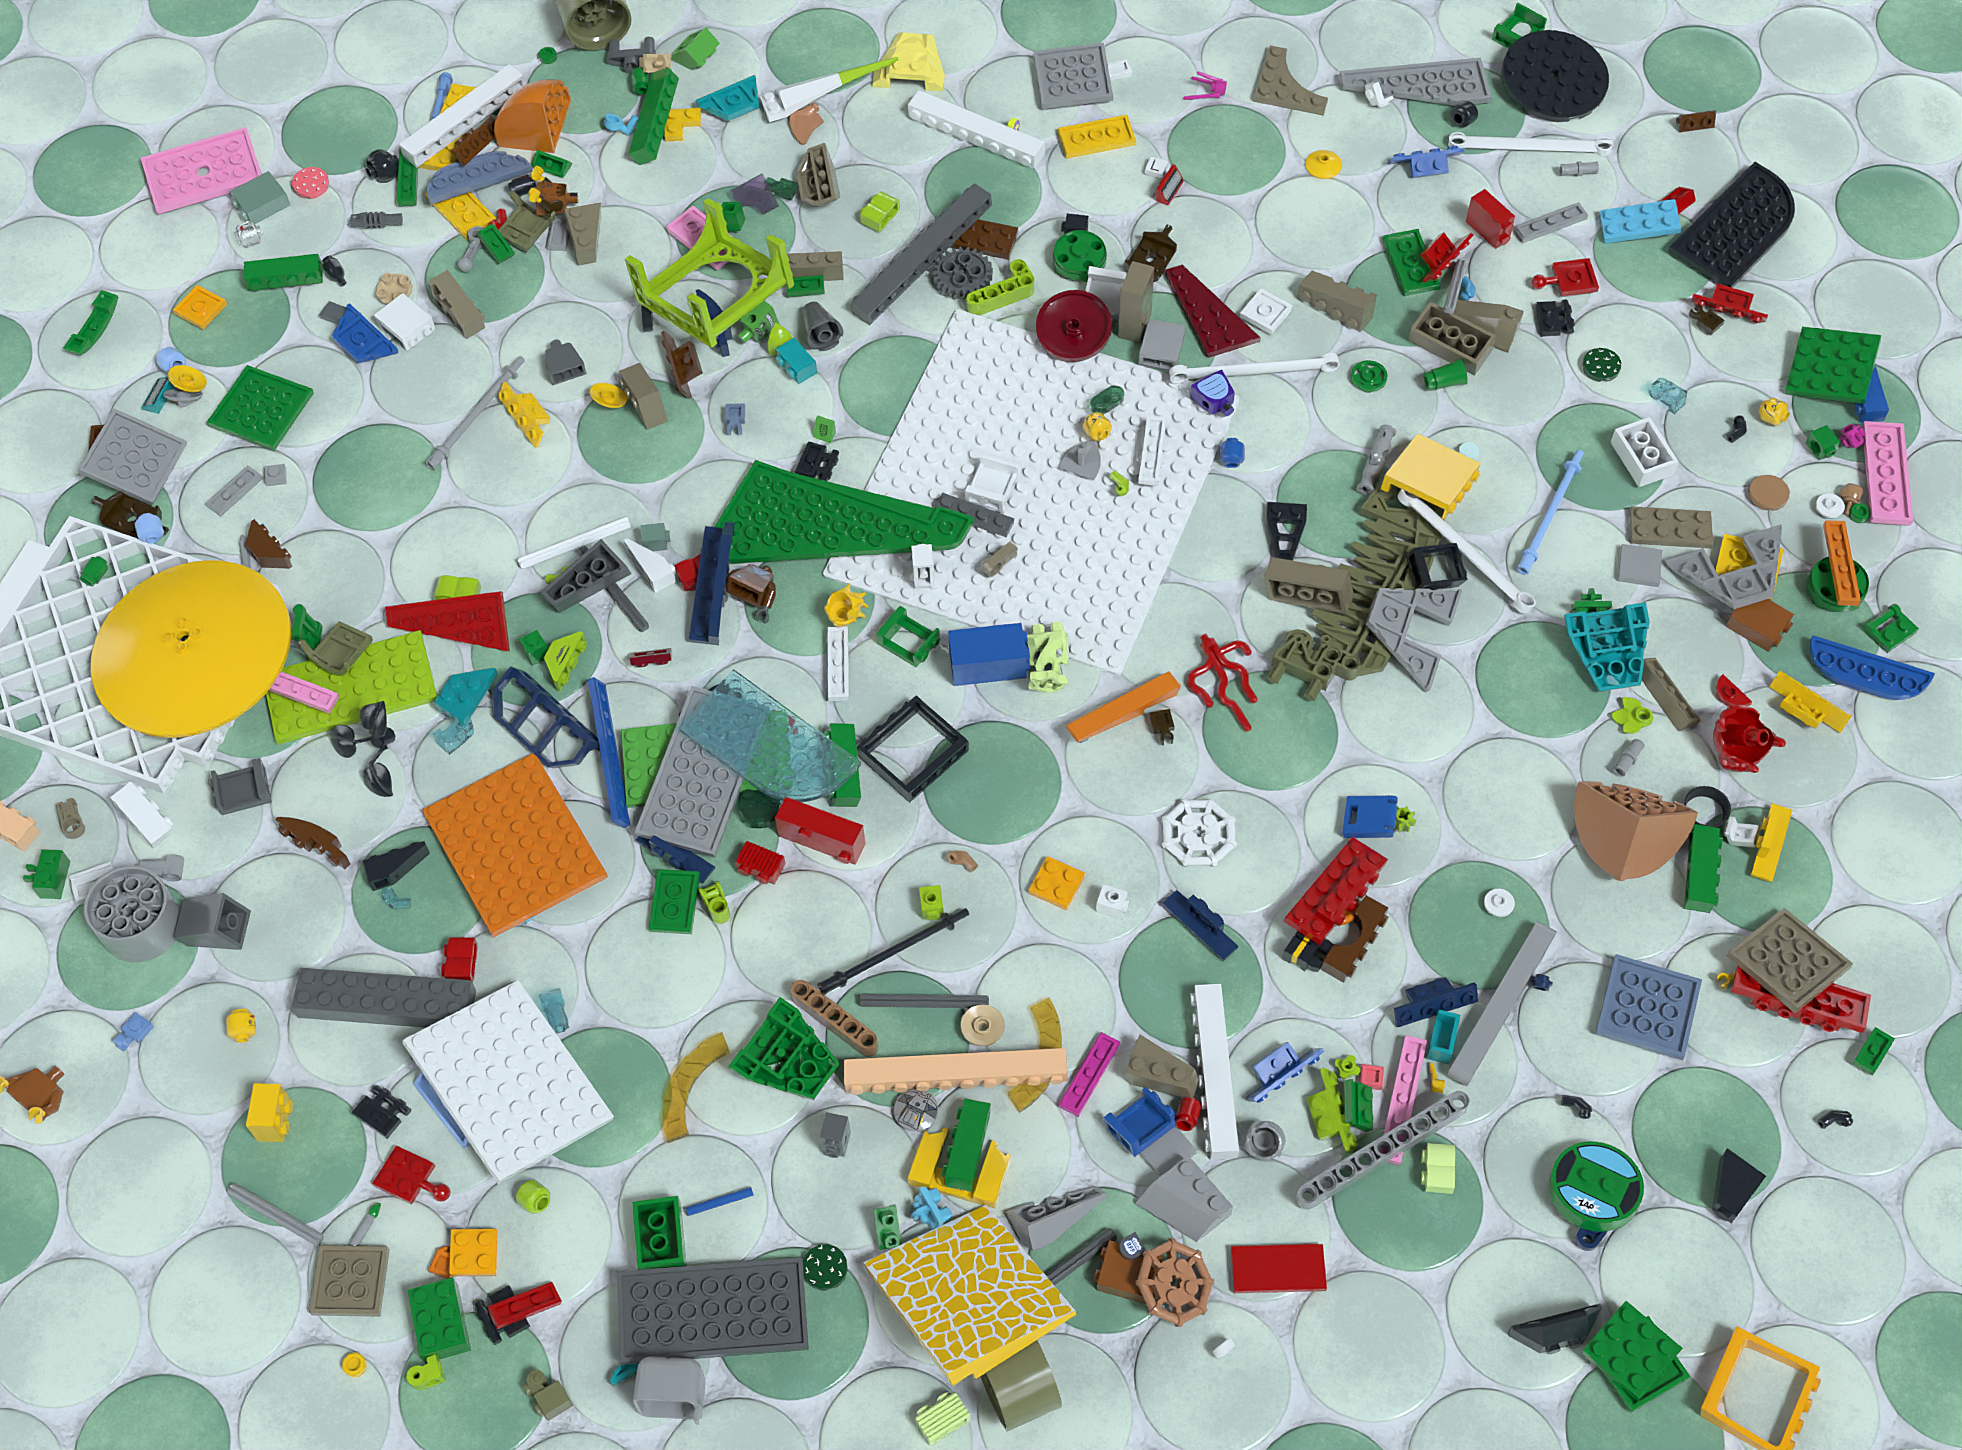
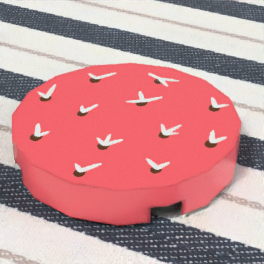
M304 168L297 172L292 179L293 189L301 198H317L328 189L329 179L326 172L321 168Z

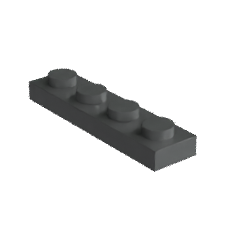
M943 492L934 507L937 508L938 506L972 516L975 521L973 526L1006 538L1014 524V518Z

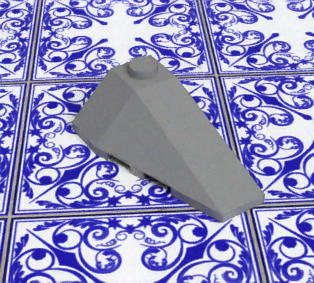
M1092 1186L1069 1192L1066 1198H1054L1053 1196L1047 1198L1046 1203L1034 1205V1202H1029L1006 1211L1022 1244L1031 1250H1040L1060 1237L1103 1201L1107 1194L1098 1187Z

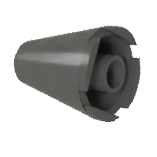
M818 302L806 304L803 314L808 345L812 349L816 348L820 351H828L839 344L840 337H843L841 324Z

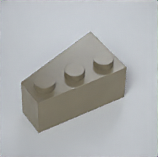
M448 270L429 280L436 305L466 339L485 328L483 313L476 309L471 299L467 297Z

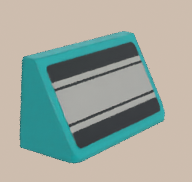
M168 376L156 380L141 407L142 410L160 413L167 401L163 393L174 388Z

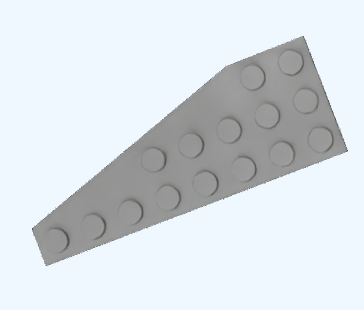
M1481 57L1340 71L1341 85L1344 90L1365 93L1364 85L1371 82H1379L1384 96L1393 95V97L1452 106H1457L1463 101H1470L1473 104L1491 103L1492 99Z

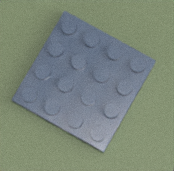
M1616 954L1595 1034L1683 1060L1702 979Z

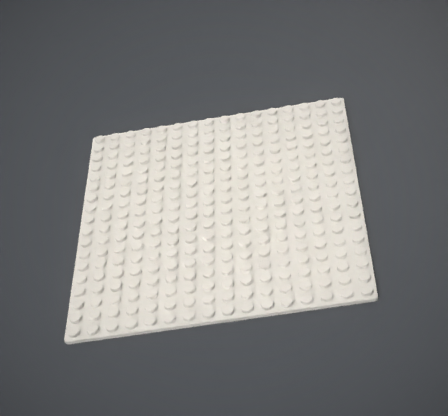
M956 310L865 491L934 508L942 492L966 501L965 490L967 485L972 484L980 465L982 454L994 456L1004 461H1011L1018 465V478L1003 513L996 511L1014 518V524L1007 538L972 525L964 542L957 548L932 551L935 586L915 588L912 552L831 557L823 575L827 579L845 585L850 583L851 587L974 628L1022 623V630H1026L1027 635H1029L1032 631V625L1043 624L1045 632H1051V623L1060 621L1069 636L1068 656L1070 660L1114 675H1121L1238 406L1240 397L1238 395L1234 396V403L1232 404L1234 412L1231 415L1225 416L1222 411L1210 415L1190 397L1191 385L1196 382L1188 380L1182 384H1174L1171 382L1169 374L1102 353H1098L1084 361H1062L1054 358L1043 349L1037 338V333L966 311ZM1100 412L1111 422L1112 430L1106 439L1095 441L1101 456V465L1095 480L1059 469L1058 466L1070 449L1082 442L1092 440L1085 433L1083 423L1089 414ZM1147 416L1167 418L1158 486L1138 484ZM1115 470L1129 481V492L1124 496L1117 494V483L1109 478ZM1009 541L1018 547L1016 551L1017 557H1014L1004 565L1003 569L995 576L989 577L982 571L983 563ZM1057 649V655L1062 656V650Z

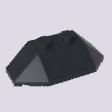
M1599 1303L1512 1325L1508 1334L1509 1337L1538 1353L1547 1352V1354H1554L1561 1351L1560 1348L1567 1346L1570 1349H1574L1583 1345L1602 1306Z

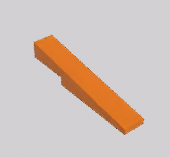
M1168 671L1067 724L1066 729L1076 742L1079 743L1143 715L1145 709L1177 696L1181 685Z

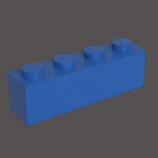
M1874 366L1865 404L1855 403V413L1859 416L1861 423H1864V421L1882 422L1889 412L1876 366Z

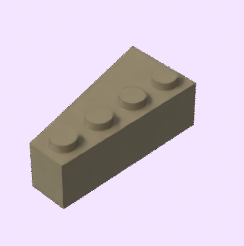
M1312 270L1299 284L1298 297L1303 301L1312 304L1317 309L1326 312L1334 319L1345 323L1358 332H1361L1373 318L1377 294L1372 292L1366 294L1359 287L1355 289L1350 288L1343 281L1339 283L1334 282L1332 277Z

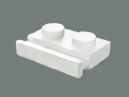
M111 862L69 876L74 898L78 905L85 903L90 888L100 877L114 870Z

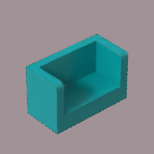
M1438 1010L1429 1046L1428 1060L1449 1065L1461 1015Z

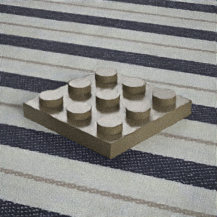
M320 1245L310 1314L313 1316L380 1317L390 1249L383 1246Z

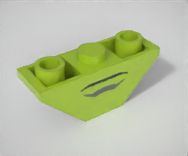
M581 631L553 641L544 656L547 669L557 691H561L563 686L567 685L570 677L569 674L572 669L576 668L581 652L583 653L586 649L587 641L585 640L584 633Z

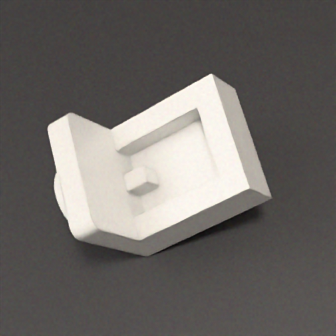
M1371 82L1364 85L1366 89L1365 94L1371 106L1378 105L1379 108L1389 104L1388 101L1394 99L1393 95L1383 96L1379 82Z
M1730 817L1728 824H1725L1724 836L1727 837L1729 844L1755 847L1760 833L1759 825L1737 823L1735 817Z

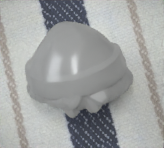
M1254 1122L1245 1136L1244 1150L1261 1161L1270 1162L1272 1158L1281 1156L1286 1142L1285 1134L1281 1127L1274 1122Z

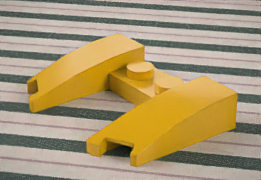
M942 1128V1132L928 1134V1131H925L908 1176V1184L919 1188L926 1186L928 1190L937 1188L940 1194L980 1205H987L995 1209L1011 1155L1008 1153L1005 1156L996 1148L998 1143L992 1140L980 1176L974 1180L972 1192L945 1187V1178L942 1177L943 1169L939 1168L938 1164L949 1128Z

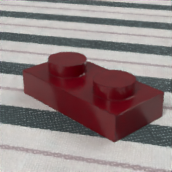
M671 648L632 652L630 654L631 665H636V667H646L649 663L665 665L668 661L672 660Z

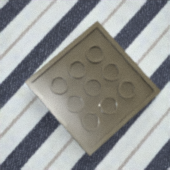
M1785 908L1729 950L1727 954L1729 959L1794 1013L1798 1012L1850 970L1853 965L1850 960Z

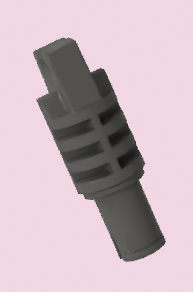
M378 211L374 213L362 212L351 214L350 223L351 227L365 229L369 227L384 228L386 225H402L403 216L402 213L385 214L383 211H380V213Z

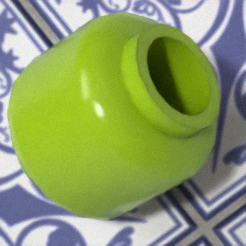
M529 1180L519 1187L516 1200L525 1210L531 1214H537L549 1206L550 1192L538 1181Z

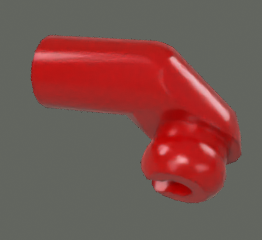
M503 208L497 210L498 219H493L492 222H489V225L494 224L498 230L507 220L506 210Z

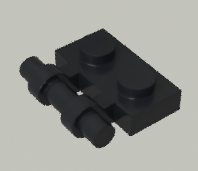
M1567 299L1561 301V307L1556 306V301L1536 302L1535 307L1541 337L1560 336L1562 329H1566L1567 334L1574 333L1575 322L1571 317L1572 307ZM1559 316H1564V320H1559Z
M808 441L795 473L812 478L819 475L821 476L820 480L828 481L833 474V467L838 463L839 451L834 449L829 454L826 453L827 447L825 445ZM822 461L827 463L825 468L820 467Z
M376 1085L372 1093L377 1096L372 1100L366 1095L352 1111V1114L388 1139L402 1122L396 1115L401 1112L408 1116L412 1109L402 1099L392 1096L388 1089H382ZM387 1102L391 1105V1108L389 1110L381 1106L382 1103Z
M510 1285L490 1295L489 1298L492 1304H495L515 1295ZM483 1300L474 1304L477 1310L476 1315L479 1320H482L486 1328L485 1333L488 1338H491L494 1345L502 1341L500 1333L504 1331L511 1338L531 1327L527 1318L496 1329L487 1310L488 1307L485 1306Z

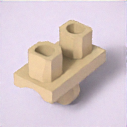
M643 54V57L639 58V64L643 68V72H656L666 67L672 70L670 66L671 54Z

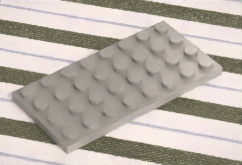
M691 686L639 819L635 835L651 839L656 835L672 846L715 858L766 724L770 707Z

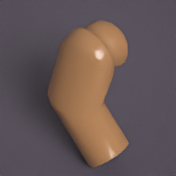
M954 850L947 854V860L951 864L965 865L970 872H973L978 867V864L966 851Z

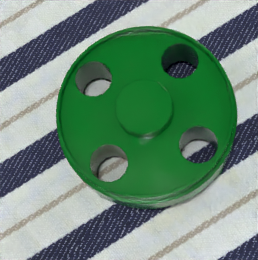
M1084 230L1068 232L1061 236L1054 246L1053 264L1055 272L1068 279L1088 282L1089 266L1103 269L1106 266L1107 251L1105 244L1099 236L1092 232Z
M1829 556L1818 561L1807 579V589L1813 599V604L1820 609H1828L1835 612L1858 609L1859 606L1838 605ZM1853 560L1861 604L1868 593L1869 577L1865 569Z

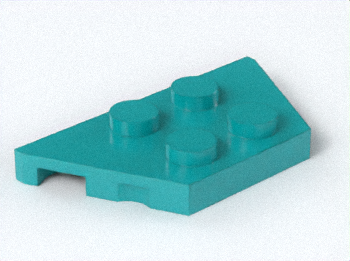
M752 75L696 99V106L727 121L758 109L759 100L756 76Z
M496 668L451 675L434 701L436 708L441 712H445L451 719L456 718L459 720L460 725L466 726L498 674Z

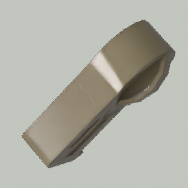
M1009 541L983 563L982 571L989 577L995 576L1003 569L1004 565L1017 557L1016 551L1018 547Z
M74 798L67 799L66 803L59 802L56 804L61 829L69 839L79 838L85 832V825L78 813V804ZM72 826L73 831L68 832L67 829Z

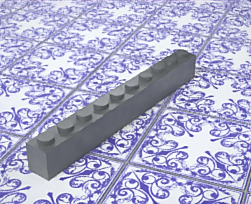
M975 183L970 188H967L957 200L952 202L946 211L940 214L934 223L927 227L926 231L917 236L914 242L905 248L897 259L890 263L885 271L880 272L877 278L871 284H868L859 296L853 299L851 303L853 314L870 326L939 258L940 254L942 255L992 206L991 194Z

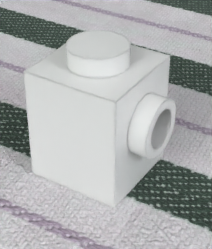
M1103 885L1097 901L1096 912L1121 919L1123 912L1127 913L1129 909L1128 892Z

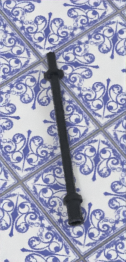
M964 908L951 916L945 912L942 915L943 920L845 972H834L833 976L817 983L821 994L826 995L838 987L846 986L848 979L946 927L950 931L954 930V923L969 916V911L967 908Z

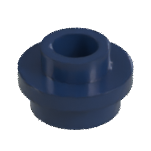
M1536 974V977H1531V987L1542 991H1549L1553 982L1549 980L1550 977L1542 974Z

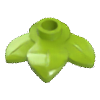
M1630 697L1622 698L1624 709L1617 710L1611 714L1612 719L1616 723L1624 725L1623 732L1628 734L1637 733L1642 727L1650 726L1654 718L1650 709L1643 707L1640 701Z

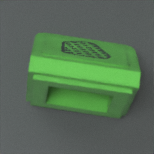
M817 415L813 437L830 443L836 434L835 421Z

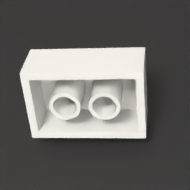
M1650 417L1615 429L1611 444L1638 487L1674 475L1678 460Z

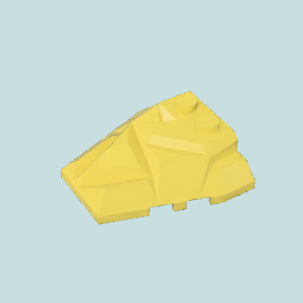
M898 32L882 60L898 57L899 61L875 70L872 86L890 88L892 78L925 80L926 91L943 92L945 74L934 36L932 34Z

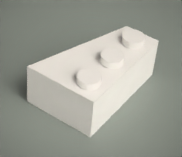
M129 782L110 798L118 811L120 810L126 817V820L137 829L138 833L152 848H155L174 833L171 827L174 824L166 815L162 817L158 813L160 808L153 800L148 801L144 797L146 792L139 784L135 786L132 782Z

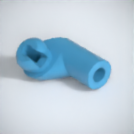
M1465 276L1461 283L1465 291L1461 293V297L1465 301H1469L1470 298L1475 296L1476 288L1469 278Z

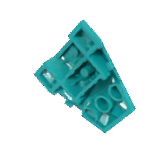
M1646 602L1629 604L1623 608L1593 613L1583 611L1564 615L1568 637L1599 692L1641 685L1644 649L1647 645L1646 635L1650 624Z

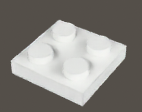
M1260 289L1241 311L1240 318L1272 335L1292 311L1293 305Z

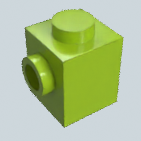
M941 886L919 887L923 919L937 920L942 917L944 909Z

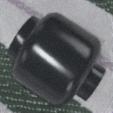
M1463 101L1453 108L1451 112L1452 121L1460 128L1469 126L1478 118L1477 107L1470 101Z

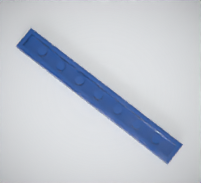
M592 677L588 679L612 822L626 828L630 826V819L606 684Z

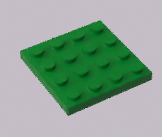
M1802 326L1785 394L1865 404L1881 343V335Z
M246 365L207 423L209 427L275 451L314 392L312 388Z

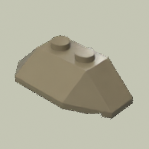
M822 143L808 148L806 156L796 172L801 201L807 204L822 206L838 200L840 192L836 171L826 144Z

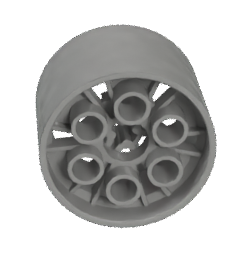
M141 866L119 867L104 874L90 888L84 903L85 919L104 947L114 957L126 962L148 961L166 952L176 941L173 937L181 909L162 879L155 872ZM161 910L159 914L153 913L152 911ZM112 928L108 935L104 934L106 931ZM134 929H135L136 931H141V932L138 933V934H135Z

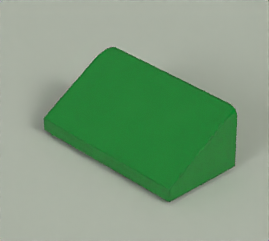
M536 150L531 165L533 168L539 166L544 172L564 178L571 168L572 162Z

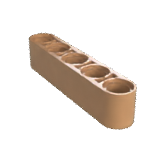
M797 980L791 985L792 999L798 1007L860 1054L870 1057L877 1053L878 1040L872 1030L827 996L822 995L819 990L807 981ZM801 990L806 991V993L801 996L796 994ZM816 1003L823 1004L820 1008L813 1007ZM835 1015L839 1016V1019L832 1021L830 1017ZM850 1028L856 1029L854 1033L846 1032ZM865 1041L873 1042L871 1046L863 1045Z

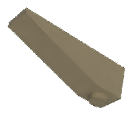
M1457 300L1454 314L1495 334L1494 348L1507 353L1521 325L1524 313L1523 310L1508 305Z

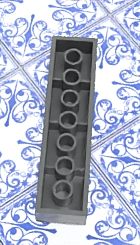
M300 968L291 1008L297 1018L427 1028L473 1004L476 989L471 980Z

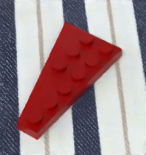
M502 591L385 606L387 627L413 632L421 630L422 634L510 652Z

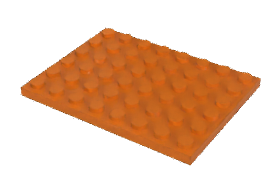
M534 753L422 809L493 938L608 878L592 847Z

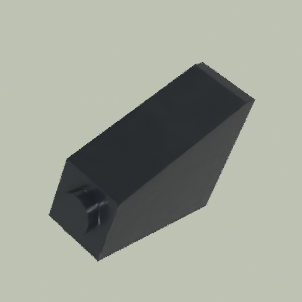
M1727 1148L1719 1160L1712 1210L1716 1212V1215L1721 1220L1732 1224L1766 1175Z

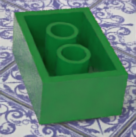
M678 1195L632 1202L638 1270L687 1266L682 1208Z
M453 1277L408 1290L419 1354L425 1364L427 1363L426 1358L432 1355H436L439 1359H444L471 1351L459 1286Z

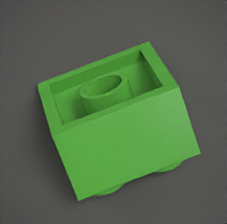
M705 27L688 35L671 53L670 60L690 70L695 67L701 68L706 63L705 59L711 57L717 51L715 48L720 43L709 29Z

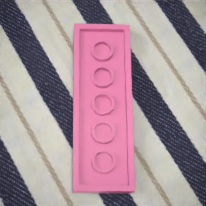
M1864 421L1862 428L1866 433L1863 436L1869 509L1871 512L1870 523L1911 525L1913 514L1904 424Z

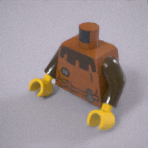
M534 167L531 178L541 182L537 183V189L531 188L528 195L531 202H536L537 215L551 214L553 211L555 214L565 213L568 204H578V192L568 193L567 184L551 182L546 176H542L544 171L541 167Z

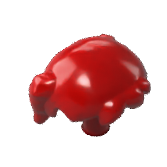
M1731 705L1723 710L1715 723L1713 731V741L1719 754V764L1725 770L1739 773H1758L1759 768L1756 764L1770 752L1772 747H1785L1786 741L1776 736L1771 729L1759 720L1760 713L1756 709L1746 706L1742 707L1741 705Z

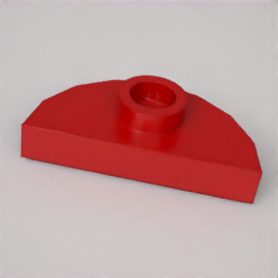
M1724 674L1720 676L1716 684V694L1723 704L1728 707L1731 705L1748 707L1752 704V701Z

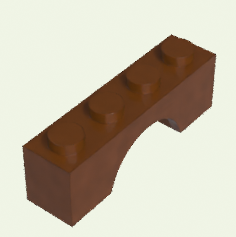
M1365 895L1355 911V919L1353 920L1359 928L1360 937L1349 945H1333L1323 961L1321 970L1343 983L1347 977L1352 978L1357 969V966H1355L1357 961H1363L1368 952L1366 947L1369 943L1373 945L1379 934L1377 930L1379 927L1383 928L1389 919L1387 916L1389 907Z

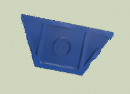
M350 303L347 304L346 312L340 318L339 325L335 328L332 338L357 363H362L398 353V348Z

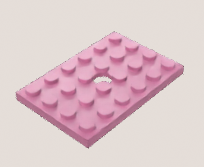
M246 127L141 157L158 214L229 194L231 190L262 174ZM202 167H206L207 170H210L209 173L204 176L197 175L199 173V169Z

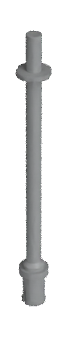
M519 356L511 366L505 365L503 367L504 374L447 441L443 445L434 448L435 452L425 461V465L429 469L435 470L443 459L448 458V450L496 396L503 382H508L510 378L516 379L518 377L516 371L525 362L522 356Z

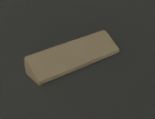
M1644 659L1642 682L1677 731H1683L1698 724L1700 719L1657 659Z

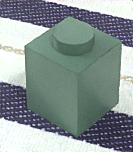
M664 523L640 525L643 547L651 551L668 550L667 542H671L670 531L665 529Z

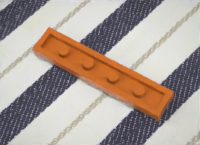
M1825 520L1823 529L1838 605L1859 606L1861 599L1846 522Z

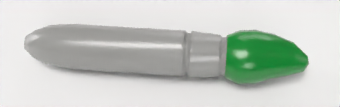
M376 1203L369 1209L367 1217L359 1227L349 1246L360 1245L374 1219L378 1216L381 1203Z

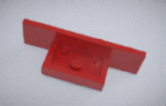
M1444 232L1435 238L1421 254L1422 258L1432 269L1422 279L1424 283L1430 279L1434 281L1442 275L1441 271L1451 265L1450 261L1461 254L1459 251L1470 244L1469 240L1474 236L1472 232L1459 239L1454 245Z
M1721 284L1716 285L1712 299L1693 294L1691 299L1694 305L1698 304L1701 307L1709 306L1714 311L1724 313V311L1730 312L1732 316L1737 318L1744 316L1750 318V321L1755 323L1766 322L1768 314L1750 310L1754 294Z

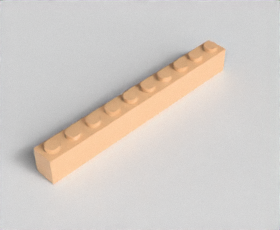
M1066 1048L844 1060V1086L846 1092L853 1095L871 1091L876 1094L891 1090L895 1092H906L910 1089L928 1091L930 1088L950 1090L952 1087L971 1089L974 1086H983L985 1088H993L996 1085L1015 1087L1018 1084L1036 1086L1046 1082L1061 1084L1068 1081Z

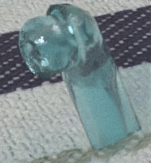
M391 887L383 889L382 899L389 908H411L410 898H398Z

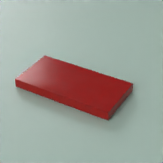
M1323 1244L1231 1246L1234 1294L1327 1290Z

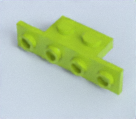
M1323 1067L1320 1069L1326 1090L1307 1097L1318 1137L1323 1141L1340 1134L1345 1152L1354 1154L1357 1152L1358 1142L1355 1135L1351 1132V1124L1345 1123V1109L1343 1106L1345 1105V1100L1337 1087L1339 1084L1338 1078L1334 1072Z

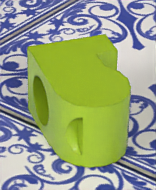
M436 1355L426 1358L428 1364L424 1366L416 1365L407 1371L406 1379L414 1389L425 1390L446 1382L441 1361Z

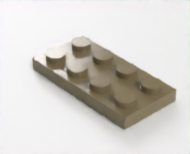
M1635 506L1630 508L1631 544L1709 549L1713 546L1711 511Z

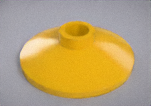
M1317 150L1307 157L1305 166L1308 173L1319 179H1330L1339 174L1342 168V161L1332 151Z
M177 365L170 368L168 372L169 381L181 390L199 392L206 387V377L193 367Z
M596 383L590 388L592 399L605 407L619 408L627 403L628 397L626 393L613 384Z

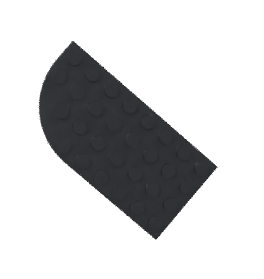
M1755 161L1669 247L1668 252L1718 284L1733 288L1790 228L1795 213L1793 195L1779 176Z

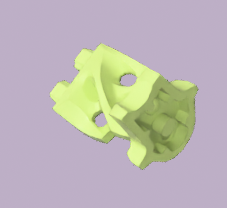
M1060 621L1051 623V632H1045L1043 624L1032 625L1031 634L1027 635L1030 652V665L1036 667L1037 672L1030 673L1029 689L1044 693L1061 691L1066 685H1069L1068 679L1063 675L1061 664L1068 665L1069 636ZM1057 649L1062 650V656L1060 658L1057 655ZM1038 651H1040L1041 654H1040V656H1039L1038 659H1037V658H1036V653H1037ZM1051 663L1052 669L1044 671L1045 665Z

